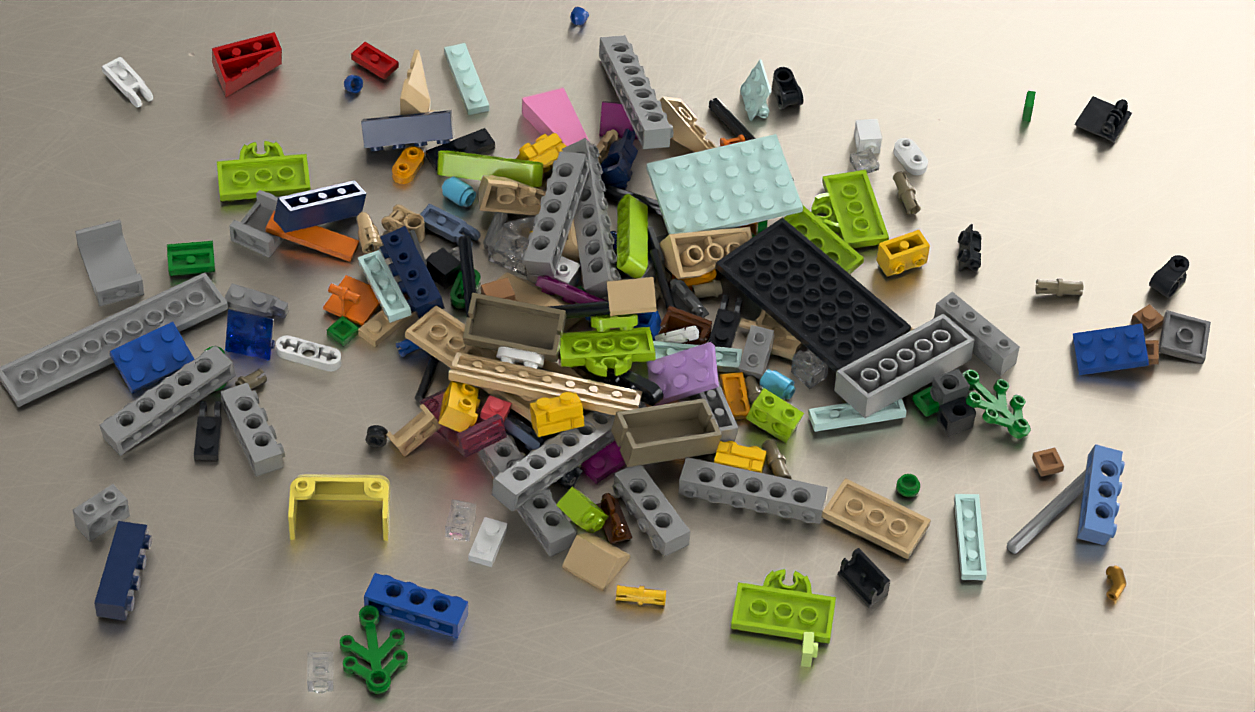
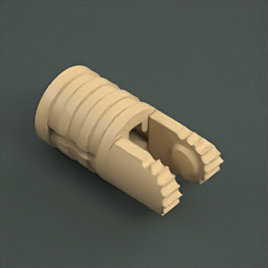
M367 212L359 213L357 215L358 236L363 253L369 254L377 250L380 251L379 247L382 246L378 228L373 224Z

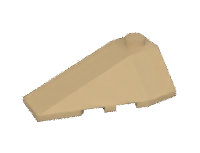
M416 49L411 59L410 69L407 71V79L403 83L400 96V115L434 112L430 107V97L420 52Z
M750 227L669 234L659 245L665 259L664 266L678 279L694 278L714 270L717 261L750 240L752 234Z

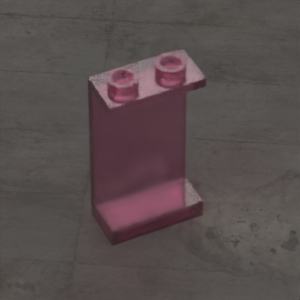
M447 388L419 401L420 406L424 404L438 422L443 394ZM477 409L475 413L478 414L474 426H469L468 429L458 432L441 425L442 427L437 432L466 458L507 437L503 418L499 414L485 420L480 418L481 411Z

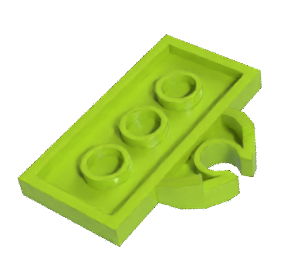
M264 141V151L266 153L257 154L256 142L249 145L244 144L240 151L239 160L217 161L220 201L257 198L256 193L259 190L271 193L275 197L311 190L307 154L284 156L281 146L277 142L272 143L269 141Z
M866 170L823 176L822 183L826 193L815 197L811 213L833 232L839 233L840 238L852 248L878 245L889 240V235ZM818 213H824V214H826L827 216H819V215H817V214H818Z
M803 206L802 212L784 217L788 223L849 274L864 263V258L805 206Z
M650 327L634 328L629 331L613 329L607 332L563 333L559 350L561 367L573 368L585 365L588 371L599 376L607 377V368H613L615 376L627 372L632 367V362L643 363L656 360Z
M781 569L775 572L772 570L766 576L763 586L738 582L731 629L803 640L804 632H813L814 642L830 643L836 597L812 594L808 576H803L795 571L793 574L794 584L787 586L782 583L785 579L786 570Z

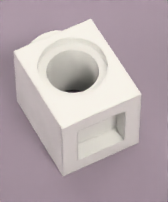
M878 119L856 120L854 138L858 155L880 153L882 136Z

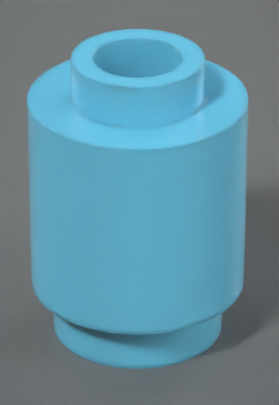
M455 176L446 179L442 185L443 196L459 206L469 207L476 198V192L473 190V187Z
M768 369L759 382L763 389H767L784 401L791 399L796 390L794 387L795 382L776 370L771 371Z

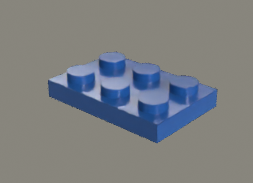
M174 322L168 323L110 351L112 360L132 394L173 375L185 364L195 360Z
M1142 323L1073 333L1079 375L1149 366Z

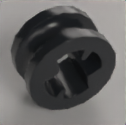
M379 425L368 427L365 438L366 443L372 447L385 446L388 430Z

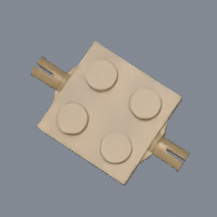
M763 309L756 321L741 318L739 327L750 330L751 325L774 330L775 339L770 354L794 360L797 350L803 344Z

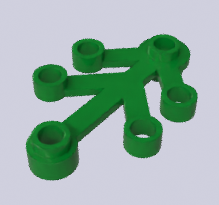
M969 369L963 372L962 375L970 385L969 391L976 390L978 392H970L966 398V403L973 408L985 409L982 415L985 422L1007 427L1010 435L1017 439H1022L1029 435L1031 427L1028 421L1023 418L1022 411L1026 400L1020 395H1014L1009 402L1013 408L1012 414L1007 407L1006 392L1009 389L1007 381L1004 379L996 381L993 389L996 391L995 397L979 382L980 376L976 371Z
M368 605L362 607L359 611V622L366 629L368 649L357 643L350 635H344L340 638V649L343 652H353L371 664V670L360 665L353 656L344 658L342 662L343 670L346 673H356L364 678L368 690L379 694L386 692L390 688V676L396 669L407 665L408 654L404 650L395 651L393 659L382 669L381 661L395 646H400L404 643L405 634L401 629H393L390 632V637L379 648L375 627L379 622V611L376 607ZM401 636L400 639H394L393 637ZM345 642L351 643L348 646L344 645ZM404 657L403 660H397L396 658ZM348 663H353V664H354V666H352V667H348V666H346V665H347ZM376 681H381V682H383V683L376 684L375 682H376Z

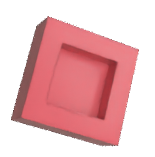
M489 395L481 410L480 418L503 425L511 410L512 403Z

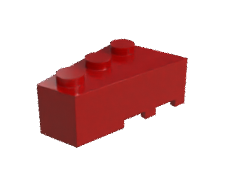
M275 32L212 48V64L225 97L227 98L282 64V48Z

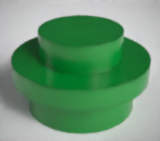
M904 474L897 480L896 489L901 495L912 497L920 491V482L915 475Z

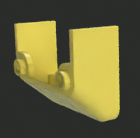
M303 474L296 477L291 483L288 512L290 540H295L297 500L383 501V541H388L390 482L386 477L382 475Z

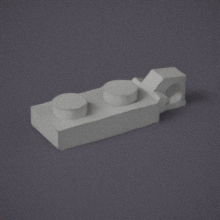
M233 283L224 297L228 303V308L265 319L267 316L272 317V315L286 318L289 312L288 303L281 301L278 297Z

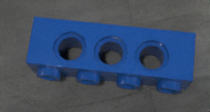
M374 573L364 595V606L376 607L379 615L457 639L468 617V601L461 597L449 596L435 589H426L412 582L394 579L389 575Z

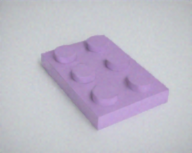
M711 342L647 362L649 380L655 382L664 394L663 400L654 406L663 405L719 387L715 345Z

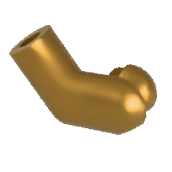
M1114 565L1106 569L1107 578L1112 579L1113 582L1106 595L1110 600L1116 601L1127 583L1123 569Z

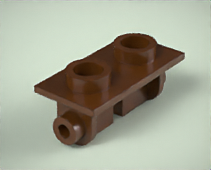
M610 493L603 494L601 503L596 505L608 516L603 529L609 544L632 539V534L618 499H615Z

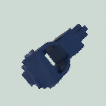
M625 129L622 139L612 142L607 158L600 165L603 171L601 179L604 185L608 184L624 190L627 189V182L630 181L633 174L631 167L638 153V150L633 145L636 136L634 130Z

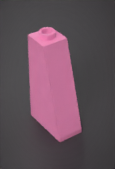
M564 88L522 98L523 116L541 135L546 134L549 136L557 133L562 143L566 146L584 138L588 140Z

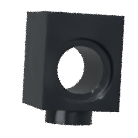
M442 247L437 252L431 253L426 259L427 269L432 279L441 287L446 289L455 282L458 273L461 271V263Z
M961 397L939 405L937 421L946 435L950 437L973 428L976 410L966 403L965 397Z

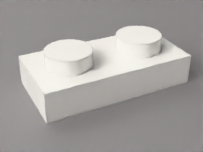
M484 517L468 555V561L492 567L507 532L508 523Z

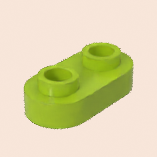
M609 313L608 315L591 316V327L596 328L598 332L610 331V328H620L622 331H629L638 325V314L610 316Z

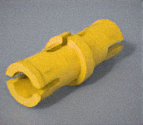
M617 585L616 601L637 602L641 606L643 603L665 606L667 590L646 589L645 586L641 585L639 588Z

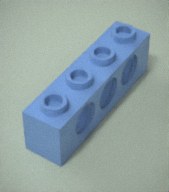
M1095 444L1088 454L1077 534L1078 539L1105 545L1110 538H1114L1117 530V524L1114 523V519L1118 514L1120 506L1117 503V496H1119L1122 489V482H1119V478L1125 466V462L1122 461L1123 451Z

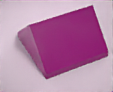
M602 102L600 137H603L607 131L616 130L618 138H622L625 129L634 130L621 102Z

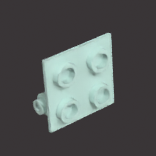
M762 60L758 61L740 88L745 110L750 121L755 116L766 118L770 112L766 99L771 94V89Z

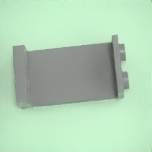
M120 220L75 231L77 246L99 307L144 295L143 280L140 273L137 274L123 236Z

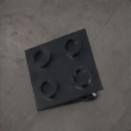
M1092 96L1074 125L1115 142L1131 117L1132 112L1128 111V102L1125 99L1118 100L1113 105Z

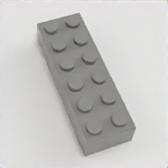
M941 314L837 370L834 391L864 418H867L932 382L933 377L950 372L970 361L974 339L946 315Z

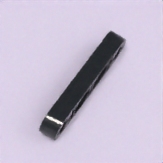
M607 368V377L596 375L603 383L643 391L641 401L650 406L656 405L664 398L661 388L655 382L630 370L615 376L614 369Z

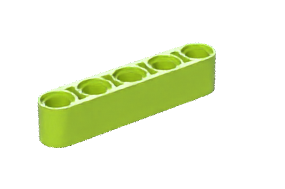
M439 151L437 174L480 181L483 175L506 177L532 187H541L543 163L455 151Z
M626 194L620 200L617 208V268L634 279H638L644 275L648 266V206L632 195Z

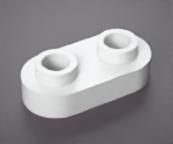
M901 138L895 142L894 155L906 171L912 175L924 174L927 170L928 159L917 144L909 138Z
M499 347L496 356L502 362L521 364L535 369L543 367L545 359L541 354L509 347Z

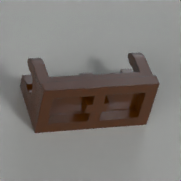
M669 306L660 324L662 328L659 334L665 333L666 335L670 331L682 328L686 330V327L696 326L699 330V338L692 341L687 339V342L681 344L702 345L707 343L710 338L712 321Z

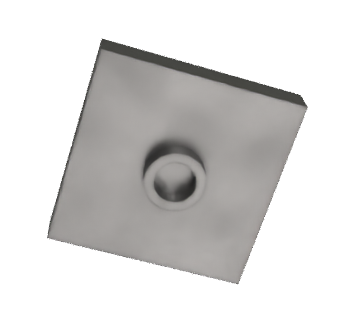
M1166 310L1163 318L1159 352L1203 364L1206 359L1211 322Z

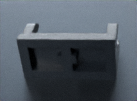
M860 548L853 551L850 561L846 558L842 560L840 571H838L837 575L869 608L888 596L889 578Z

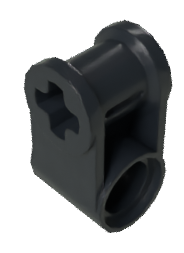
M787 67L777 68L773 74L772 91L775 94L780 109H785L786 106L793 104L803 105V93L791 69Z
M1182 255L1171 257L1161 269L1154 273L1150 279L1149 286L1165 297L1170 298L1186 281L1189 260Z

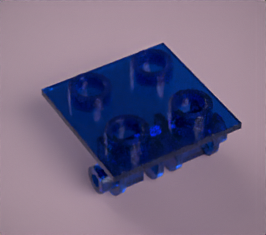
M228 309L225 351L270 360L271 349L275 348L276 343L275 340H272L274 319Z

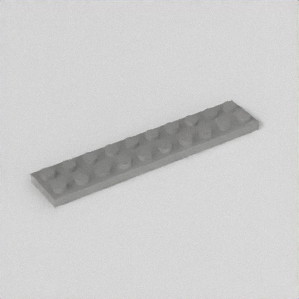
M202 273L1 366L0 381L16 405L20 407L114 363L110 356L111 350L171 322H174L180 332L227 310L228 303L207 274Z

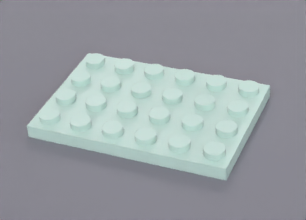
M776 134L647 163L646 166L669 234L730 229L803 211L800 197Z

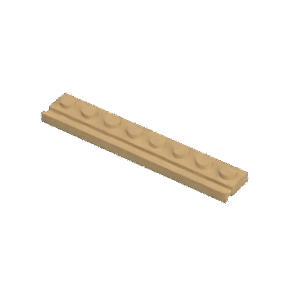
M456 352L448 376V380L536 399L543 397L550 399L559 397L564 392H576L582 402L583 409L616 415V412L638 409L643 392Z

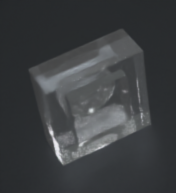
M871 149L850 154V162L855 171L866 170L867 173L879 170L880 164Z

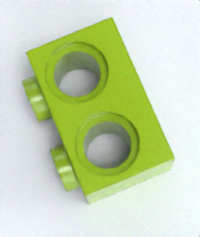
M764 388L753 403L746 419L782 442L787 443L804 413Z
M571 487L556 504L575 524L592 534L599 531L608 518L590 498L574 487Z

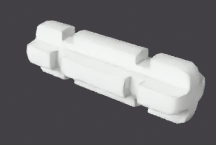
M696 326L686 327V330L682 328L667 332L666 335L665 333L655 336V341L684 343L688 341L687 339L689 341L698 339L699 330Z

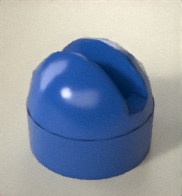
M574 7L570 15L571 22L574 25H583L589 17V13L581 7Z
M349 75L344 80V87L349 92L358 93L363 87V80L360 76Z

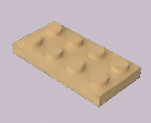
M846 478L822 512V518L906 559L910 557L931 522V519Z

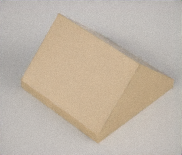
M653 277L607 282L610 316L657 311Z
M587 532L576 535L562 568L604 591L630 559V555L598 536Z

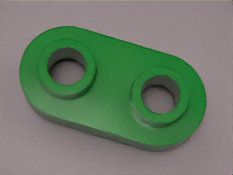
M474 269L476 291H478L481 284V276ZM460 271L450 292V302L454 307L464 309L462 272Z

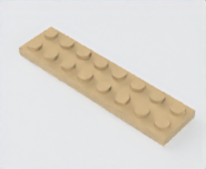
M438 306L433 307L405 331V337L450 368L456 352L500 361L496 357L498 351L464 345L463 334L465 324ZM480 387L493 397L511 402V409L531 421L529 404L536 402L538 399Z

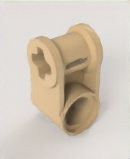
M396 204L391 214L381 220L382 226L389 233L406 226L408 232L415 230L419 243L425 238L423 216L406 209L400 204Z

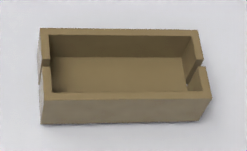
M472 293L468 311L469 318L467 317L463 334L464 345L498 351L499 347H509L535 352L543 355L546 361L557 362L566 322L565 310Z
M705 398L616 412L611 429L618 447H621L620 452L627 467L716 453L722 436L715 419L712 418L713 414Z

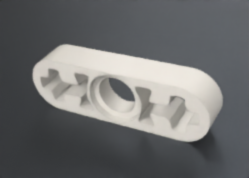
M288 335L282 336L276 341V352L282 359L330 372L336 371L341 367V353L336 348ZM306 350L315 352L311 357H306L302 353Z

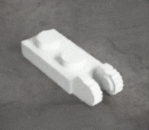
M118 57L102 66V72L126 97H129L135 107L138 108L142 105L141 99L136 94L138 91L141 92L147 101L153 100L154 97L150 89L145 85V82L122 57Z

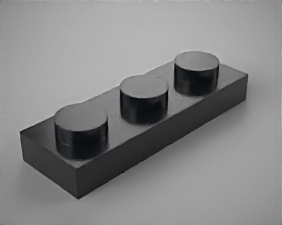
M486 128L452 140L450 143L426 150V158L435 171H437L439 151H455L480 155L495 149V141Z

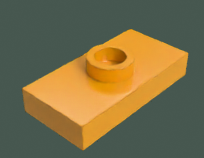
M743 372L720 374V387L734 419H746L750 406Z

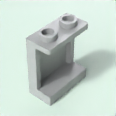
M259 190L256 193V203L241 222L233 220L229 225L231 241L270 258L284 240V238L265 232L266 226L276 209L278 198L271 193Z

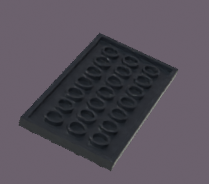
M783 217L716 262V270L834 372L910 332L911 325Z

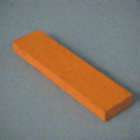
M275 211L273 212L265 232L349 262L352 261L358 249L359 240L319 226L285 233L273 220Z

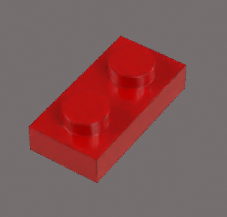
M367 42L361 44L351 53V60L384 80L399 68L397 60Z

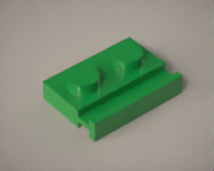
M213 241L167 244L169 276L215 272Z

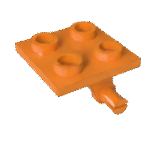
M346 275L338 286L333 283L330 284L328 292L332 293V295L323 306V310L339 317L344 316L349 321L363 326L368 322L380 303L369 284Z

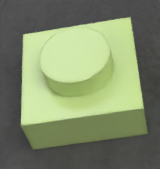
M804 632L801 666L811 667L812 658H817L818 643H814L813 632Z

